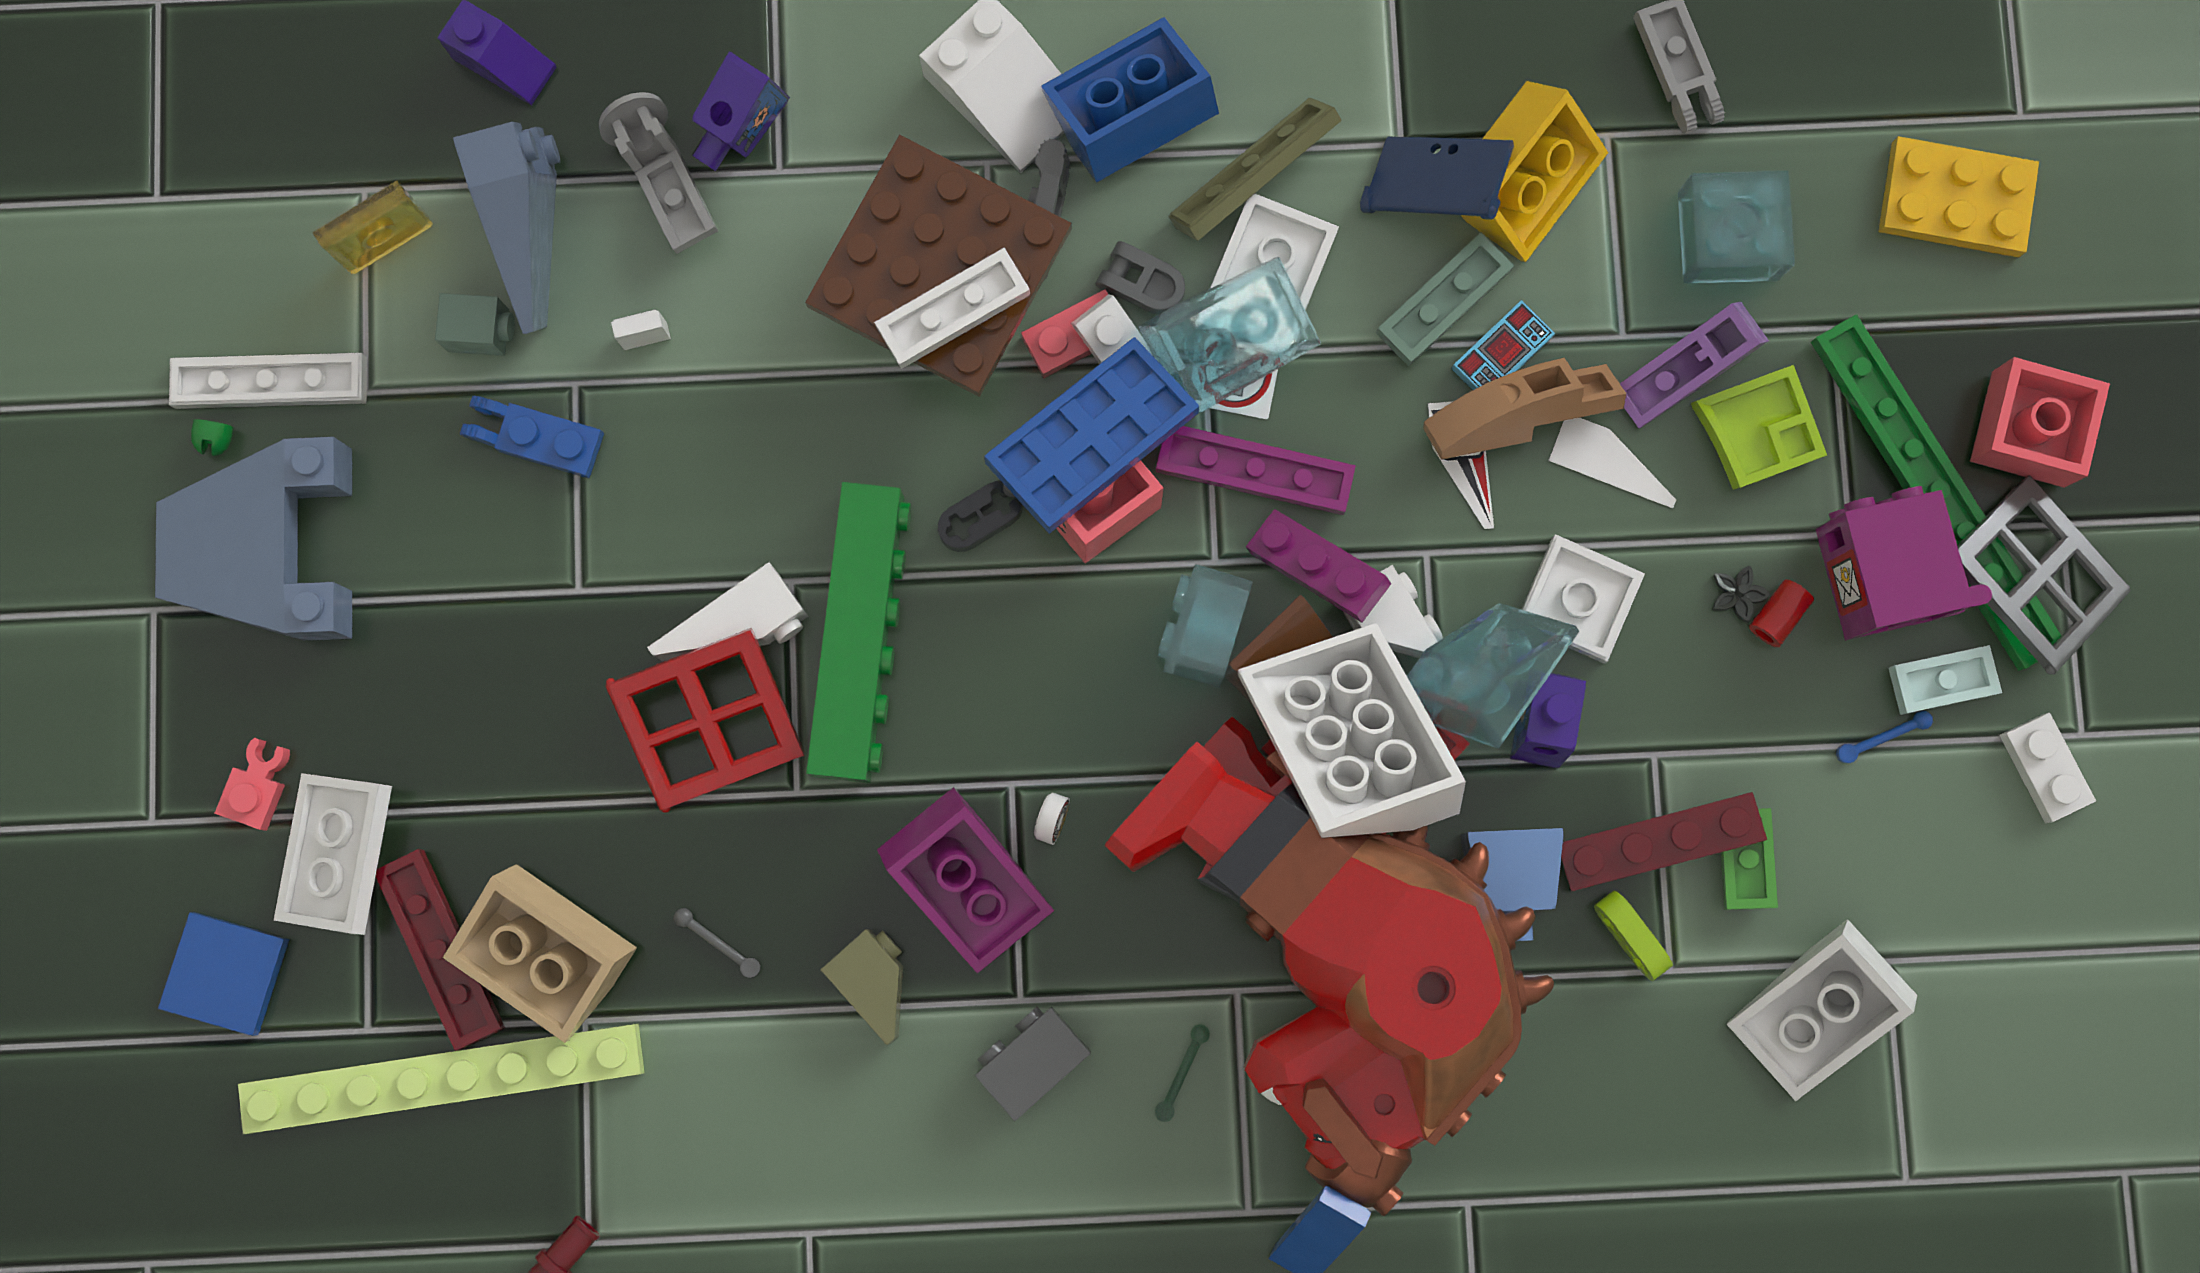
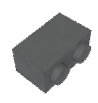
M1038 1006L1015 1025L1021 1033L1007 1047L999 1040L977 1059L983 1068L975 1076L1014 1121L1021 1117L1091 1054L1089 1048L1053 1007H1050L1045 1013Z

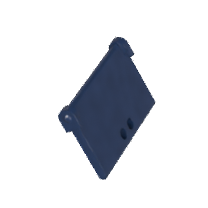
M1388 136L1385 140L1371 185L1364 188L1360 201L1361 211L1363 213L1389 211L1481 216L1482 219L1492 220L1496 217L1501 202L1498 199V194L1512 154L1514 142L1513 140ZM1441 148L1438 153L1434 154L1437 149Z

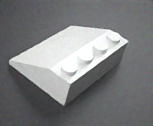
M1377 623L1238 669V676L1321 838L1410 831L1460 813L1466 781Z

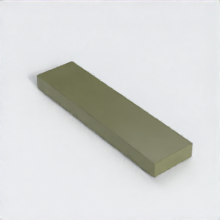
M1308 98L1171 212L1168 217L1174 227L1197 241L1200 240L1342 120L1335 107L1316 99Z

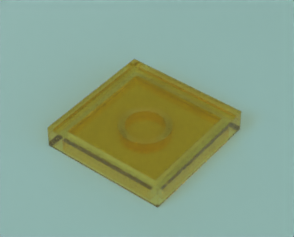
M395 181L312 233L325 251L351 274H356L431 228L433 223L424 209L398 181Z

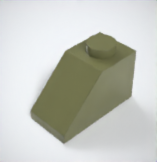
M866 929L827 963L821 971L886 1045H889L899 1037L903 965L896 957L902 951L883 930L875 935L871 929Z

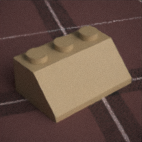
M516 864L490 878L443 958L566 1043L614 986L637 947Z

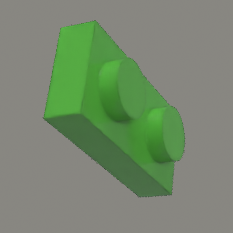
M1771 808L1758 809L1767 836L1766 841L1721 852L1724 910L1778 908Z

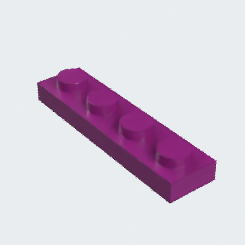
M1182 426L1162 443L1156 472L1344 515L1356 465Z

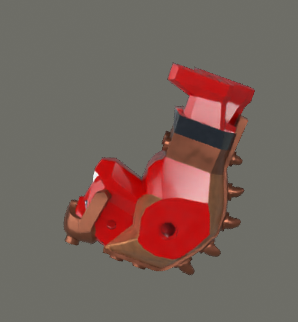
M1232 716L1204 746L1196 742L1188 749L1112 834L1104 846L1132 872H1135L1184 842L1207 862L1198 877L1200 884L1237 901L1248 912L1245 922L1264 940L1268 942L1273 935L1280 940L1283 947V963L1291 981L1316 1007L1256 1039L1245 1062L1244 1069L1258 1093H1261L1270 1101L1282 1105L1307 1138L1304 1148L1312 1155H1310L1304 1167L1315 1181L1323 1188L1329 1186L1365 1208L1373 1207L1384 1217L1404 1194L1396 1184L1412 1163L1411 1148L1424 1140L1435 1146L1446 1133L1453 1137L1459 1132L1472 1116V1113L1467 1108L1480 1093L1487 1098L1505 1078L1506 1074L1501 1069L1512 1058L1521 1040V1014H1526L1528 1006L1544 999L1554 987V981L1548 975L1524 977L1521 970L1514 969L1511 951L1516 949L1515 942L1522 938L1531 928L1535 920V914L1533 909L1527 906L1504 914L1501 909H1496L1491 898L1484 891L1487 887L1483 880L1489 866V851L1481 842L1475 843L1461 861L1453 858L1451 862H1448L1428 851L1430 845L1425 842L1428 825L1415 830L1394 832L1393 836L1384 833L1321 838L1277 750L1265 759L1257 750L1251 732Z

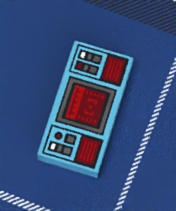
M1521 300L1472 346L1451 369L1472 390H1475L1488 382L1518 371L1555 333Z

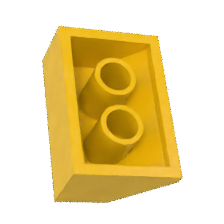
M1529 81L1525 82L1483 137V139L1513 140L1514 142L1512 154L1498 194V199L1501 202L1496 217L1490 220L1482 219L1481 216L1461 215L1472 227L1482 232L1515 258L1524 262L1529 259L1609 153L1568 90Z

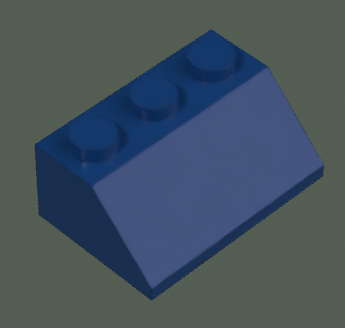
M1165 17L1041 85L1042 91L1073 151L1096 183L1219 114L1210 74Z

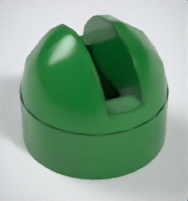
M193 419L191 429L192 445L196 451L204 455L208 444H212V456H218L228 449L234 427L214 421Z

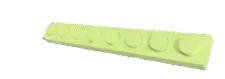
M639 1024L574 1033L566 1043L556 1036L241 1083L238 1084L242 1130L243 1134L639 1075L645 1072Z

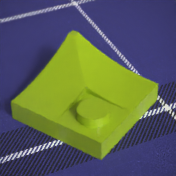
M1794 365L1691 403L1694 412L1704 426L1720 457L1733 490L1827 456Z

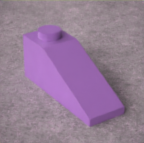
M1742 302L1731 303L1621 382L1620 385L1627 393L1624 408L1640 429L1729 370L1769 340Z

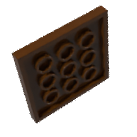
M899 134L805 303L809 309L890 350L874 322L1005 248L1029 287L1030 295L913 362L980 397L1070 234L1072 223Z

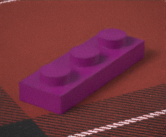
M1276 509L1272 511L1246 545L1251 555L1363 623L1391 585L1388 577Z

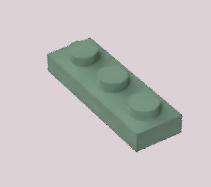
M1481 232L1381 324L1376 334L1410 366L1512 271L1514 265Z

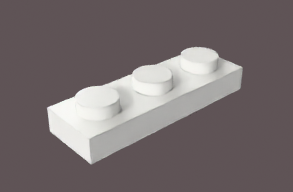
M1003 248L874 323L902 369L1030 295V289L1006 249Z

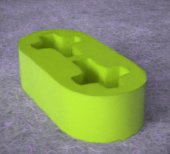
M1614 890L1594 905L1595 911L1637 968L1650 981L1653 982L1673 967L1667 952L1620 893Z

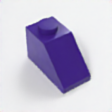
M466 0L461 1L437 37L453 60L531 106L557 68L555 63L504 22Z

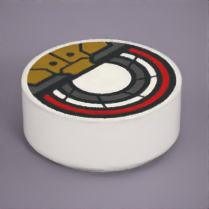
M1051 793L1046 797L1035 825L1034 836H1036L1037 840L1051 845L1055 844L1068 813L1069 798L1056 793Z

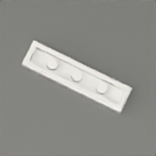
M363 353L170 358L169 405L175 409L366 404L367 357Z

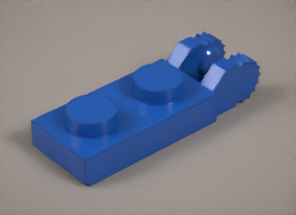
M472 396L469 406L475 409V411L484 415L503 418L504 420L499 434L475 424H463L460 435L493 446L498 452L590 478L604 436L602 430L509 403V406L491 399Z

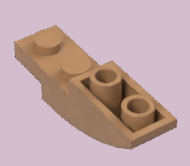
M1561 358L1512 372L1476 388L1424 421L1423 429L1442 460L1531 442L1534 426L1624 409L1627 393L1607 364L1572 370L1566 359Z

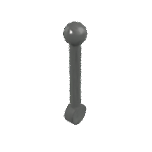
M681 908L675 912L673 920L678 927H688L737 963L745 977L752 978L759 974L761 965L757 959L745 958L695 921L690 910Z

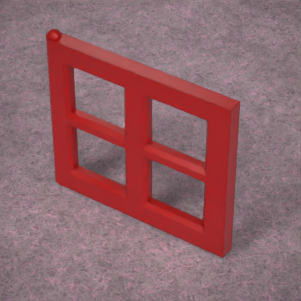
M752 628L618 680L613 678L606 680L605 687L658 808L664 813L669 812L670 808L674 805L804 756L805 752ZM740 654L756 693L712 710L696 671ZM676 679L692 718L649 734L632 696ZM762 705L778 744L734 760L718 722ZM698 730L714 768L671 785L655 746Z

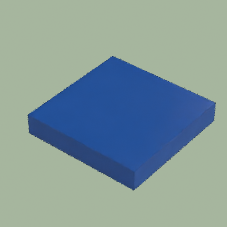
M189 912L158 1009L247 1035H259L289 939L200 913Z

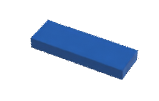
M1325 1186L1276 1242L1268 1259L1292 1273H1323L1365 1228L1371 1212L1329 1186Z

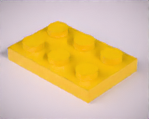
M1898 136L1891 145L1878 232L2019 258L2027 252L2039 161Z

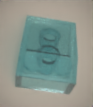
M1275 257L1197 294L1138 326L1153 357L1200 406L1199 413L1321 345L1280 257Z
M1498 603L1427 648L1409 672L1407 678L1434 726L1499 749L1580 631L1575 625Z

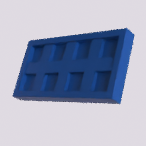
M1133 337L984 455L985 464L1050 534L1199 413L1200 406L1151 353Z

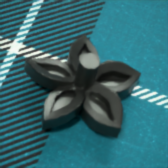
M1750 565L1743 568L1737 574L1736 579L1722 573H1715L1713 575L1716 585L1725 593L1716 599L1712 610L1725 611L1734 606L1733 609L1736 616L1746 624L1753 614V604L1761 603L1771 595L1764 587L1752 585L1753 571Z

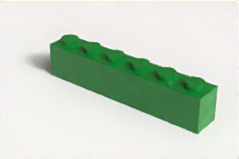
M842 482L806 772L811 777L871 783L872 772L879 773L881 769L883 744L875 743L878 723H886L889 696L881 694L883 675L891 676L894 663V646H887L889 627H897L900 612V598H893L895 579H903L906 561V551L898 550L900 531H909L911 520V503L904 502L901 488Z

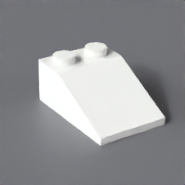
M998 0L977 1L919 55L923 76L1020 174L1036 160V156L1039 154L1038 149H1040V144H1043L1044 140L1047 141L1049 138H1056L1058 140L1064 134L1041 88V85L1056 78L1061 73L1023 25Z
M1847 919L1806 951L1730 1019L1727 1025L1790 1096L1797 1101L1914 1013L1917 994Z

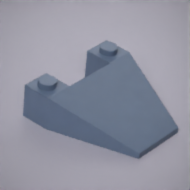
M509 122L453 137L470 194L522 333L527 334L546 328L557 182L554 164L560 163L555 140L552 135L545 136L543 128L533 127L522 130L521 123Z
M335 437L283 439L156 502L155 598L303 641L352 639V590L335 582L297 583L298 498L352 496V449Z

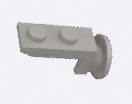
M639 92L628 94L612 102L603 111L599 119L600 135L606 143L618 148L621 156L635 172L662 231L672 249L678 254L718 232V229L676 143L663 127L668 118L666 105L658 96L651 93Z

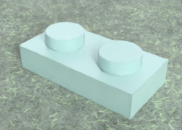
M1990 645L1894 665L1888 668L1900 715L2002 693Z

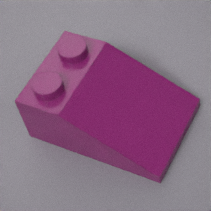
M954 787L877 849L888 873L977 973L1054 911L982 819Z

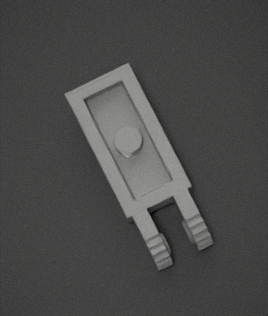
M1667 0L1637 11L1633 19L1666 99L1672 103V112L1682 133L1688 134L1696 131V115L1688 98V95L1699 92L1700 105L1707 121L1710 124L1712 123V125L1724 121V107L1714 84L1716 77L1684 0Z

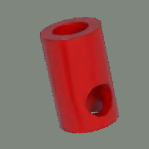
M1785 579L1749 625V628L1759 639L1778 648L1798 624L1806 610L1812 605L1814 598L1801 585Z

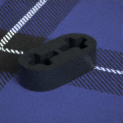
M997 480L989 483L949 507L941 514L938 521V533L942 543L948 549L955 552L971 550L1014 524L1022 514V503L1016 497H1013L1014 499L1009 503L1011 510L1009 514L1003 515L1000 510H996L984 517L982 512L993 505L992 496L999 492L1003 498L1008 497L1003 491L1004 484L1002 481ZM975 516L978 517L979 521L969 526V537L962 541L958 535L951 538L947 535L952 530L950 521L958 517L964 523Z

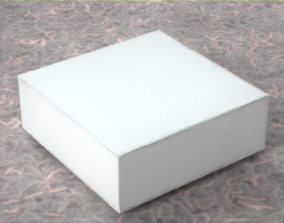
M657 310L613 320L614 322H611L614 337L624 350L671 339L667 322Z

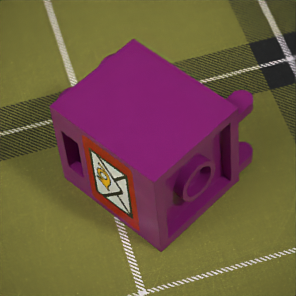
M1917 486L1892 493V498L1875 503L1874 497L1855 500L1844 504V509L1829 513L1830 521L1815 529L1845 641L1958 615L1967 608L1980 606L1991 600L1992 591L1987 585L1968 586L1942 490L1924 494L1922 486Z

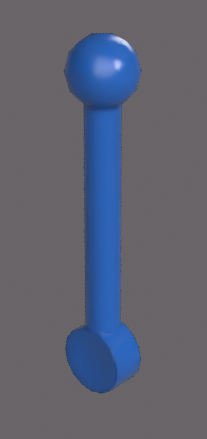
M1918 711L1912 720L1855 745L1843 744L1836 750L1837 759L1842 763H1852L1857 759L1858 754L1916 728L1928 729L1933 723V716L1927 711Z

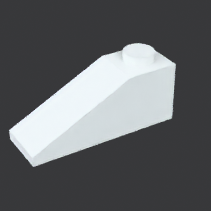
M768 562L647 648L660 661H667L749 628L753 629L759 646L770 644L774 640H777L780 644L789 640L803 629V625L800 622L807 618L808 615L775 568Z

